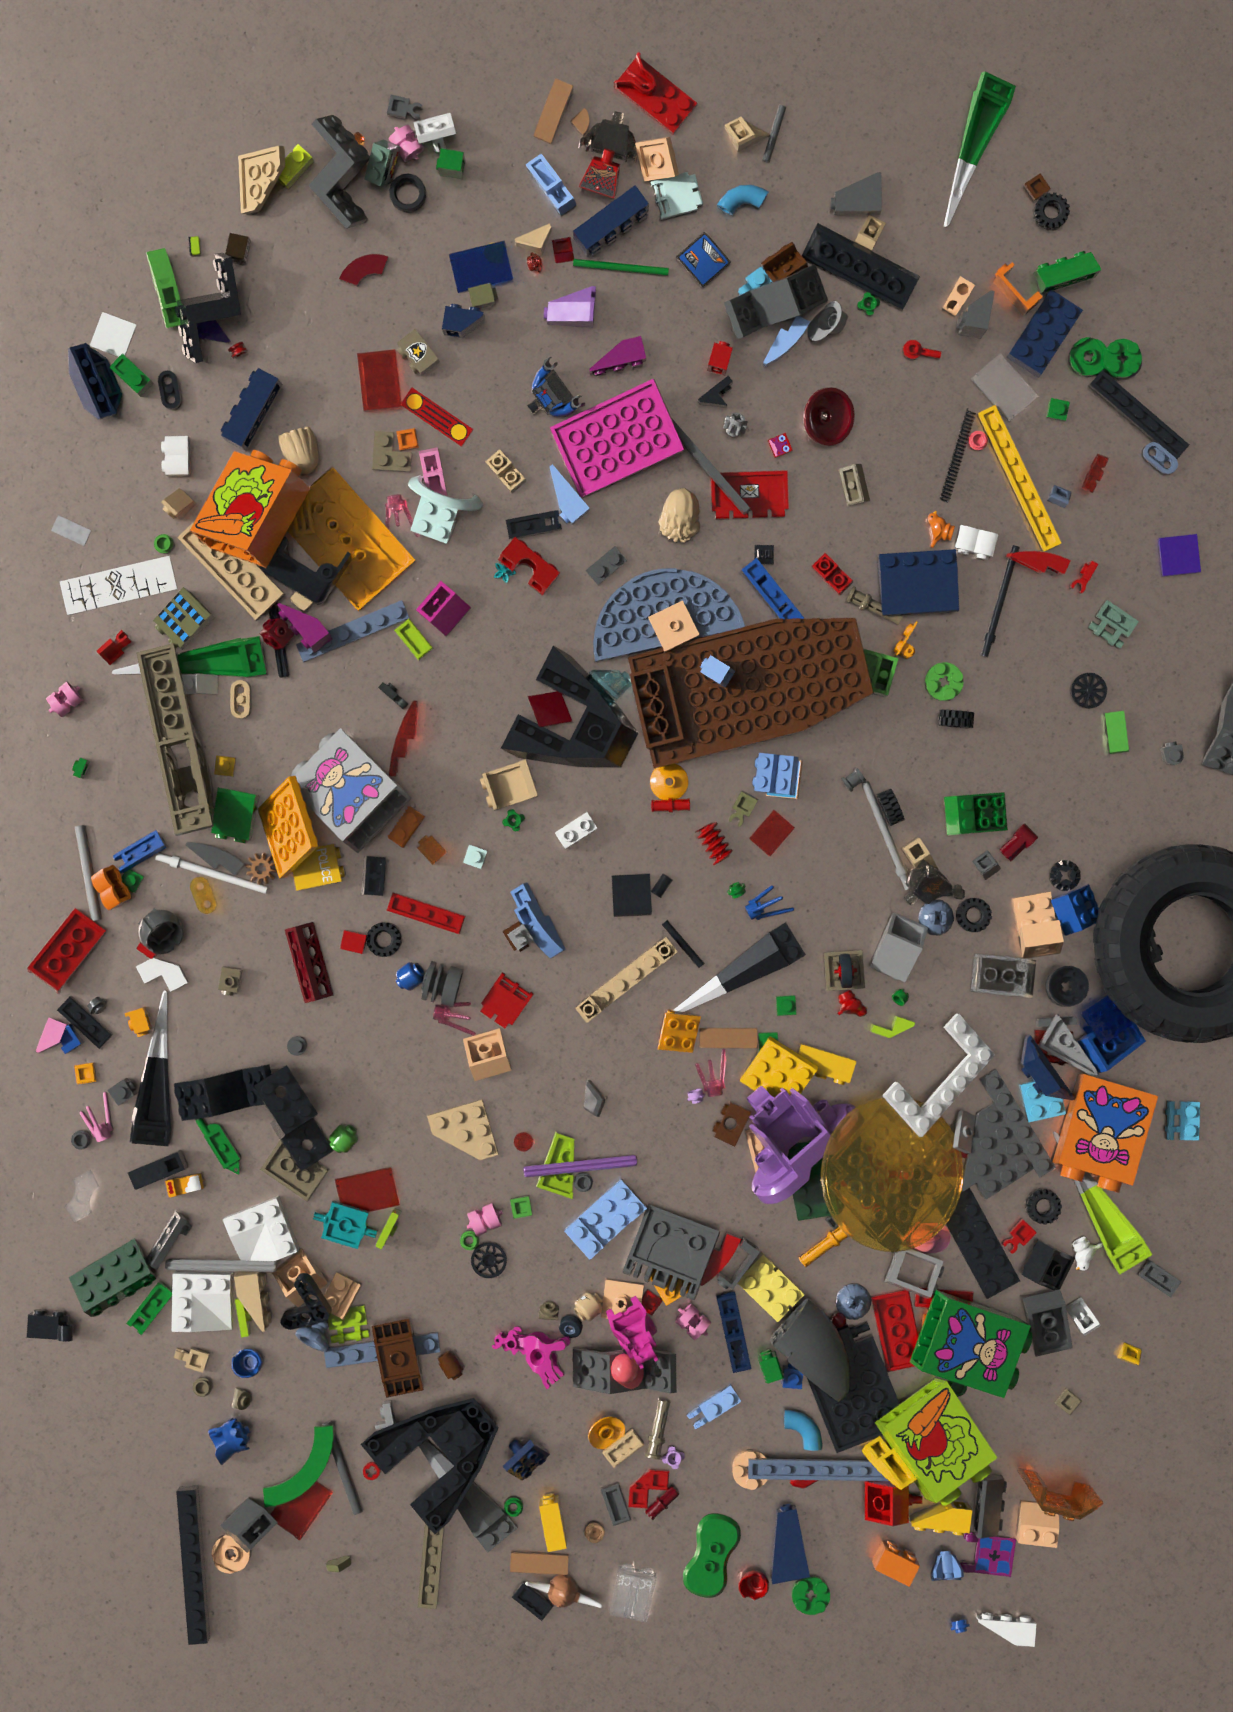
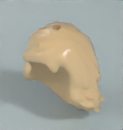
M680 488L671 492L666 499L661 518L659 519V525L662 535L668 536V540L673 539L674 542H686L700 531V522L698 521V514L700 513L699 501L694 493L686 488Z

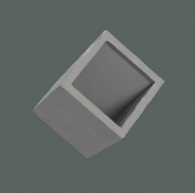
M893 912L873 955L870 968L887 974L896 980L906 982L923 949L928 927Z

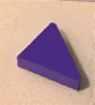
M216 320L196 323L199 339L224 343L231 342Z

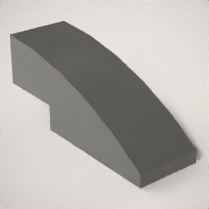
M187 842L185 844L212 868L218 869L222 865L234 876H237L246 865L237 856L215 846L195 842Z

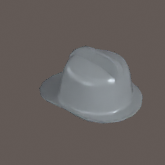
M832 301L828 303L810 322L807 333L812 341H820L829 334H837L843 330L848 315L842 311L841 305L838 302Z

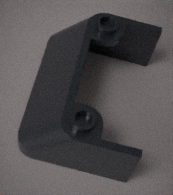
M284 535L267 568L259 566L260 569L312 603H323L352 560L351 553H346L338 567L325 563L314 572L284 553L288 544L287 538Z

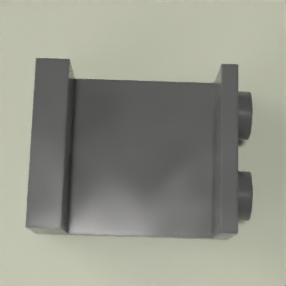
M745 1237L741 1238L739 1246L749 1254L732 1278H728L721 1272L716 1275L718 1283L725 1289L730 1287L733 1290L760 1253L759 1248Z

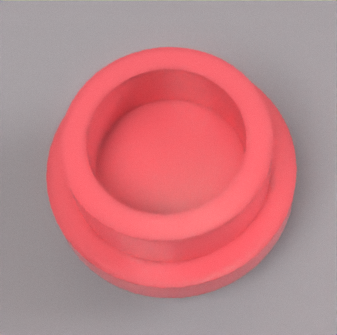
M975 431L969 436L968 442L972 449L982 450L986 447L988 438L984 432Z

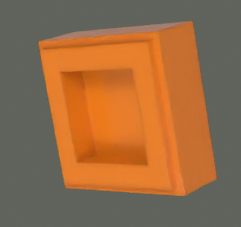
M415 428L396 431L400 451L419 448Z

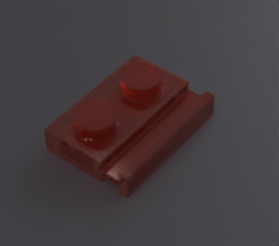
M773 810L749 839L770 857L795 827Z

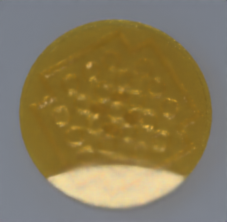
M884 1097L864 1102L850 1111L840 1121L826 1145L822 1160L821 1184L825 1203L832 1218L848 1237L874 1250L899 1252L924 1244L946 1225L958 1204L963 1183L961 1151L953 1148L954 1133L947 1122L940 1117L923 1137H919ZM914 1099L920 1107L924 1104Z

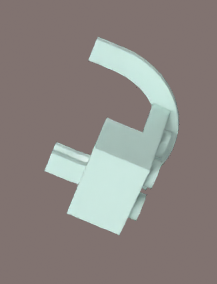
M424 476L412 477L408 482V486L415 493L419 494L421 499L410 531L447 544L456 523L455 519L458 509L477 511L483 506L482 501L476 495L471 499L448 497L426 487L421 481Z

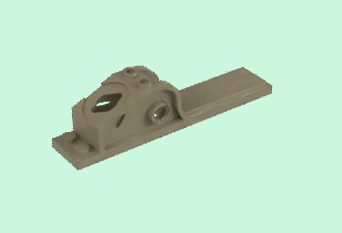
M174 643L137 652L174 834L179 836L214 827L211 814L215 813L210 775L202 745L197 739L192 726L176 647ZM186 743L190 752L191 766L178 769L175 755L170 746ZM189 791L198 793L199 805L188 807L184 804L186 794Z

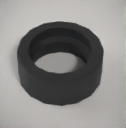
M409 173L401 174L390 185V199L398 210L406 213L414 212L424 204L426 189L422 180L416 175ZM404 182L414 183L419 189L418 199L412 204H404L397 198V188Z

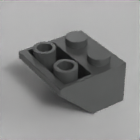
M247 1498L220 1526L248 1553L278 1522L263 1507Z

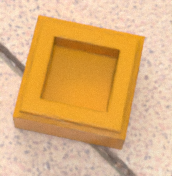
M94 1062L74 1065L77 1084L97 1081Z

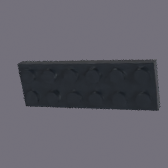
M817 223L802 254L804 259L902 310L920 278L919 275Z
M961 1182L931 1198L986 1299H989L1020 1282V1279L970 1188L961 1191Z

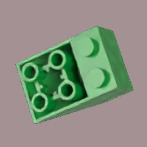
M1005 792L944 797L947 835L1008 830Z

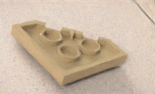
M275 146L238 156L242 214L259 212L285 167L284 146Z
M482 1099L427 1115L432 1135L478 1160L499 1155Z

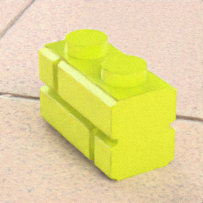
M299 144L293 149V152L286 156L285 167L278 178V181L287 189L314 162L312 156Z

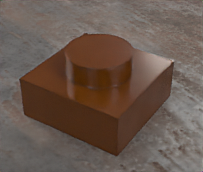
M1041 173L1024 184V187L1034 201L1051 190Z

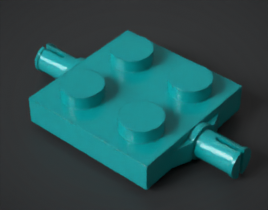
M332 1201L330 1210L326 1215L314 1213L313 1220L323 1222L322 1239L358 1249L364 1235L376 1238L377 1235L376 1230L367 1228L369 1211Z

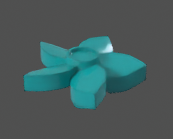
M495 563L499 571L495 573L494 578L502 577L503 581L507 583L509 580L508 575L516 574L515 571L512 572L505 565Z

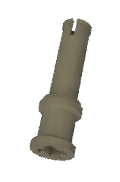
M854 586L847 596L846 602H852L860 606L862 610L868 609L899 625L903 615L882 616L881 603L872 599L870 594H864L856 590Z
M658 1400L652 1435L648 1437L649 1446L645 1457L657 1460L662 1459L660 1454L662 1444L665 1443L663 1435L670 1401Z

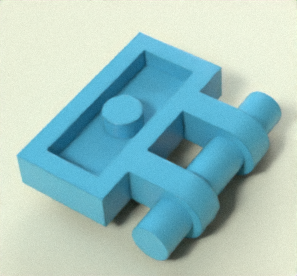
M1167 1101V1109H1165V1115H1167V1126H1165L1166 1140H1174V1132H1179V1140L1199 1141L1200 1102L1180 1101L1179 1109H1175V1101ZM1175 1115H1179V1126H1174Z

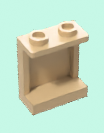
M526 759L483 773V778L480 779L483 790L487 789L489 794L486 797L489 808L493 807L494 811L538 796Z

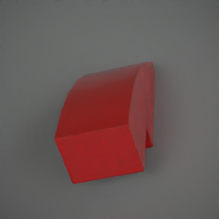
M1039 551L1007 553L1006 555L1007 558L1037 573H1045L1046 569L1062 575L1065 574L1071 560L1062 556Z
M726 1231L720 1249L714 1247L700 1284L701 1286L712 1280L726 1266L735 1253L741 1237Z

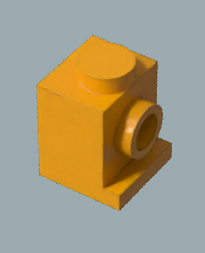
M146 1007L124 1013L125 1017H130V1020H128L130 1030L134 1031L137 1037L149 1034L148 1030L153 1029Z

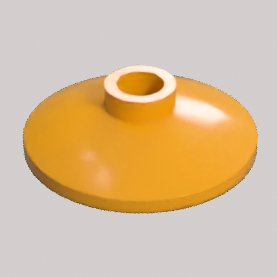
M677 764L657 768L653 771L650 778L651 789L662 800H668L672 797L673 799H679L688 788L687 773ZM667 778H671L673 780L672 785L666 784Z
M617 1417L602 1418L591 1427L588 1434L589 1442L597 1449H606L624 1435L625 1426Z

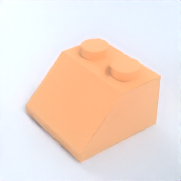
M1046 919L1042 923L1027 922L1021 926L1022 959L1061 953L1064 941L1060 920Z
M500 1028L463 1039L474 1081L511 1071Z
M302 1248L281 1264L277 1271L272 1272L286 1298L297 1307L304 1303L294 1286L299 1274L306 1273L311 1275L319 1289L327 1284L319 1268Z
M1020 1500L1016 1532L1018 1543L1057 1548L1059 1505Z

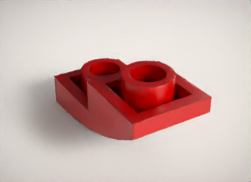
M826 553L812 565V568L839 595L853 583V580Z

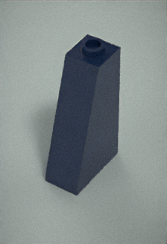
M783 1504L776 1511L771 1567L772 1585L810 1577L796 1505Z

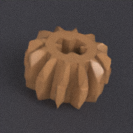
M263 852L260 859L259 854L255 853L256 860L251 857L248 859L252 865H245L246 868H251V871L246 872V875L253 874L250 879L251 882L258 878V885H261L262 878L265 884H269L267 877L274 880L275 877L271 873H278L277 869H272L275 863H270L273 857L270 855L266 859V853ZM263 863V867H266V871H263L262 874H260V870H257V867L261 866Z

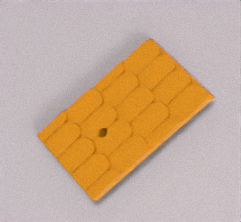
M332 466L309 486L310 490L307 495H309L315 534L296 537L293 521L287 531L319 567L325 563L338 567L346 553H351L352 560L336 583V587L359 611L411 565L415 559ZM304 500L302 504L307 530H310L306 502ZM298 510L297 520L299 531H303L300 511ZM335 521L334 526H329L330 522Z

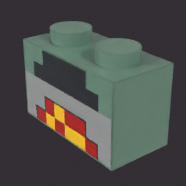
M384 139L373 143L364 180L379 186L391 183L400 146Z

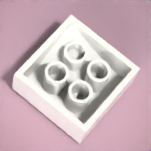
M279 1196L222 1219L240 1260L276 1261L300 1250Z
M175 1271L172 1282V1332L232 1330L233 1272Z

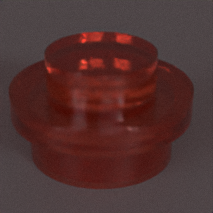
M521 1132L516 1135L514 1145L519 1151H528L533 1145V1138L530 1134Z

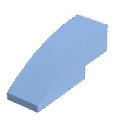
M542 154L526 164V167L560 215H563L577 205L573 196Z
M796 316L788 331L781 328L763 362V366L767 367L787 354L803 336L810 321Z

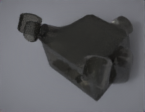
M614 111L611 121L603 119L601 123H596L580 139L578 148L584 145L587 147L586 152L590 149L591 152L603 154L604 148L615 151L614 158L624 160L625 162L631 158L636 163V140L634 134L629 131V126L622 124L625 115L621 112Z
M924 859L915 869L910 871L909 877L905 881L910 892L904 899L911 906L919 899L926 904H930L937 898L953 896V894L955 899L965 898V890L962 889L961 885L957 884L953 888L946 876L937 867H933Z

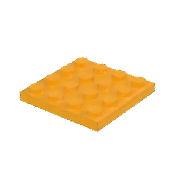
M289 776L258 808L279 879L286 878L318 847V840L314 835L312 821L308 816L306 803L303 800L301 787L297 782L296 776Z

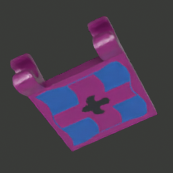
M970 1532V1534L964 1533V1539L967 1542H977L974 1564L960 1563L963 1572L1011 1577L1016 1538L997 1536L981 1539L977 1538L973 1532Z

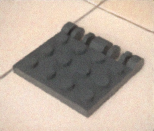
M648 1204L623 1273L630 1276L635 1263L638 1262L633 1274L634 1278H638L644 1264L649 1266L644 1277L645 1282L648 1283L650 1281L653 1270L657 1269L652 1285L665 1289L670 1275H672L673 1278L669 1291L673 1292L675 1290L678 1278L684 1280L683 1286L680 1289V1295L685 1296L690 1282L692 1284L687 1298L695 1300L720 1231Z

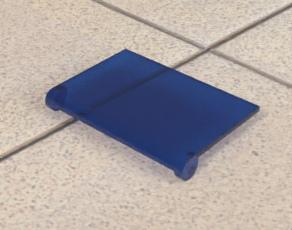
M505 240L449 254L458 293L487 283L492 285L513 280Z

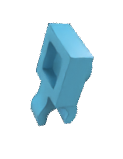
M759 267L745 278L748 283L740 287L738 293L741 295L772 281L763 268Z

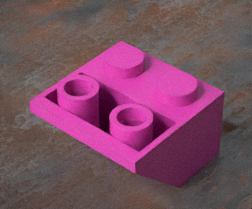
M440 581L416 611L447 636L471 607L446 584Z

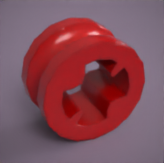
M243 342L236 343L228 349L232 353L231 357L233 359L240 357L248 351L247 348L243 347Z
M369 1462L363 1468V1475L368 1480L377 1479L381 1473V1469L375 1462ZM371 1466L375 1467L374 1470H377V1473H374L373 1476L368 1475L370 1472L367 1473V1469H370Z

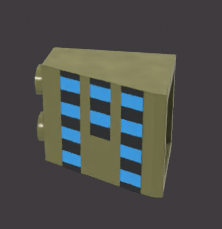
M183 587L153 621L157 624L155 628L162 635L165 633L170 638L168 640L170 644L174 643L176 648L179 647L183 650L215 617L188 589Z

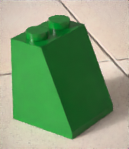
M218 787L214 808L215 813L213 815L214 827L211 829V833L216 834L215 838L227 840V836L234 837L235 842L246 843V840L251 841L260 795Z

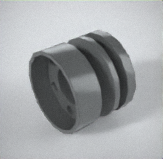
M431 961L424 975L421 999L426 1001L428 994L432 993L431 1002L434 1003L437 995H440L441 1005L453 1008L460 987L463 969L451 966L448 973H444V964L441 963L439 970L435 971L436 962Z

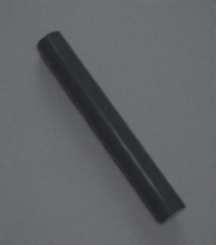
M666 920L662 924L666 931L698 968L705 963L670 922Z

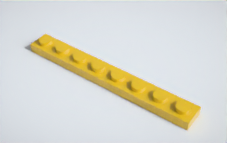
M996 405L979 412L977 415L1043 552L1060 545L1059 536Z

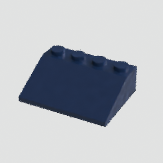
M956 549L879 554L877 563L882 616L959 611Z

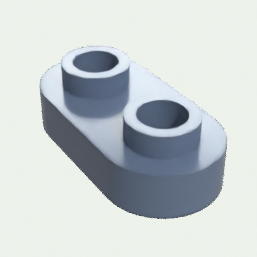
M1151 442L1144 447L1143 456L1145 460L1165 475L1176 471L1178 467L1177 459L1160 444ZM1154 450L1155 456H1151L1149 451ZM1164 462H1169L1170 468H1165Z

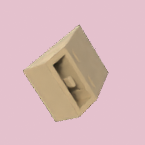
M238 1272L234 1277L236 1295L260 1330L265 1332L269 1324L272 1323L271 1312H267L269 1295L264 1290V1285L267 1284L266 1274H262V1272Z

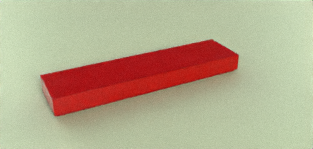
M392 892L387 908L389 912L456 934H460L466 917Z

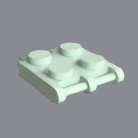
M685 172L675 177L651 182L657 197L655 201L658 203L661 212L660 220L697 211V207L703 205L700 191L693 192V190L699 187L695 174L688 175V172ZM657 185H659L662 197H660ZM662 202H664L666 213H664Z

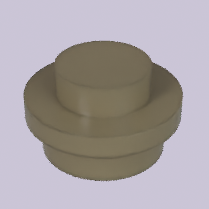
M198 1378L193 1383V1392L199 1397L207 1396L212 1390V1384L207 1378Z

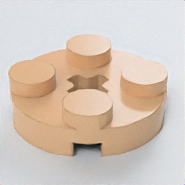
M757 1450L742 1451L733 1461L732 1473L735 1481L740 1486L755 1490L763 1486L768 1479H748V1469L746 1468L748 1466V1458L767 1459V1457Z
M229 1534L219 1538L211 1552L216 1568L227 1574L244 1569L249 1562L251 1554L250 1551L246 1553ZM226 1550H235L236 1557L228 1558Z

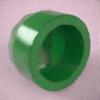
M899 989L892 995V999L897 1005L904 1006L909 999L908 992L905 993L904 989Z

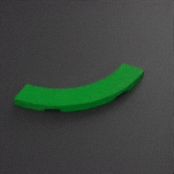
M334 1425L314 1427V1443L305 1465L289 1480L263 1488L265 1507L277 1506L297 1498L318 1480L328 1464L333 1449Z

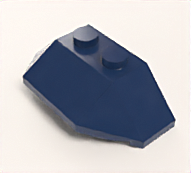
M87 343L69 347V375L83 408L98 420L116 415L122 392L110 368L108 359L92 349Z
M1026 1035L1021 1058L1023 1066L1021 1070L1027 1078H1032L1034 1081L1032 1086L1036 1092L1049 1097L1074 1100V1095L1031 1035Z

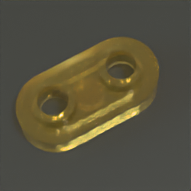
M204 877L194 878L190 883V890L198 910L204 914L212 913L217 907V902L209 881ZM200 882L204 885V888L202 890H199L197 888V885ZM207 900L211 903L209 908L204 906V902Z

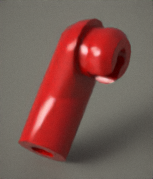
M790 1480V1484L804 1489L818 1480Z

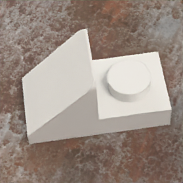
M182 675L185 694H218V675Z

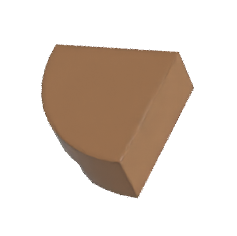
M585 108L570 120L582 136L588 131L590 123L589 114Z

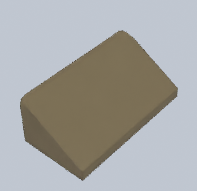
M853 464L840 468L839 472L847 506L870 501L862 464Z

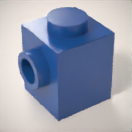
M790 1363L783 1365L784 1378L781 1382L782 1387L802 1389L803 1374Z

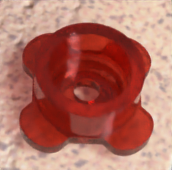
M533 252L527 257V265L531 272H541L542 267L541 257Z

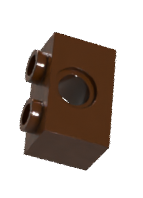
M730 1101L728 1105L724 1104L720 1113L723 1117L720 1122L716 1121L712 1131L715 1132V1138L735 1147L751 1111ZM727 1119H735L736 1125L733 1128L726 1127L725 1122Z

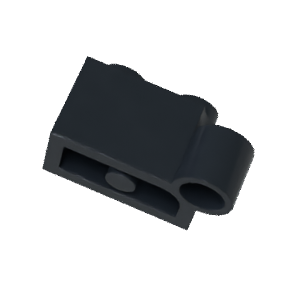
M35 1309L34 1312L28 1314L26 1338L52 1339L63 1342L73 1341L74 1325L69 1324L70 1314H64L65 1311L59 1310L53 1311V1313H45L43 1309Z

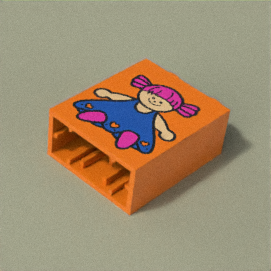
M1077 1074L1072 1092L1075 1099L1069 1102L1053 1163L1063 1165L1060 1176L1082 1182L1085 1172L1100 1176L1097 1187L1119 1193L1122 1183L1132 1186L1134 1184L1158 1096L1086 1074Z

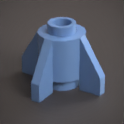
M942 1551L940 1555L936 1556V1562L931 1572L932 1581L961 1580L964 1577L963 1568L956 1555H952V1551Z

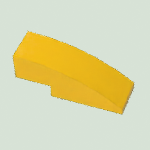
M880 1436L866 1444L862 1449V1453L871 1464L900 1490H903L917 1480L895 1449L890 1450Z

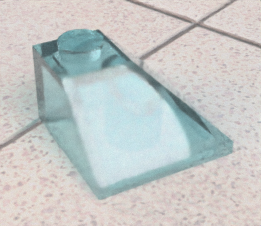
M591 670L589 672V675L616 701L632 686L630 675L625 671L623 673L619 670Z

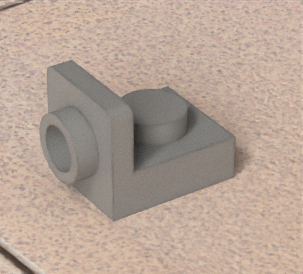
M392 1400L384 1401L383 1407H380L381 1418H385V1421L376 1422L375 1429L381 1430L396 1423Z

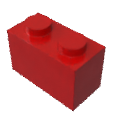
M719 341V343L714 342L707 371L723 376L726 375L733 350L732 347H729V343Z

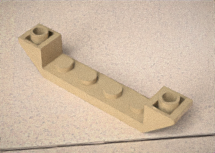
M665 937L592 993L575 1009L588 1023L678 951Z

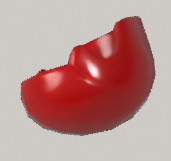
M760 1571L746 1572L739 1582V1591L742 1597L757 1600L764 1597L769 1591V1580Z

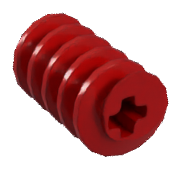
M717 822L710 823L695 831L701 832L698 839H705L702 846H709L705 850L706 853L712 852L709 859L716 858L713 865L730 857L729 855L733 851L732 849L726 850V847L729 845L728 842L722 843L725 836H718L722 830L714 829L718 824Z

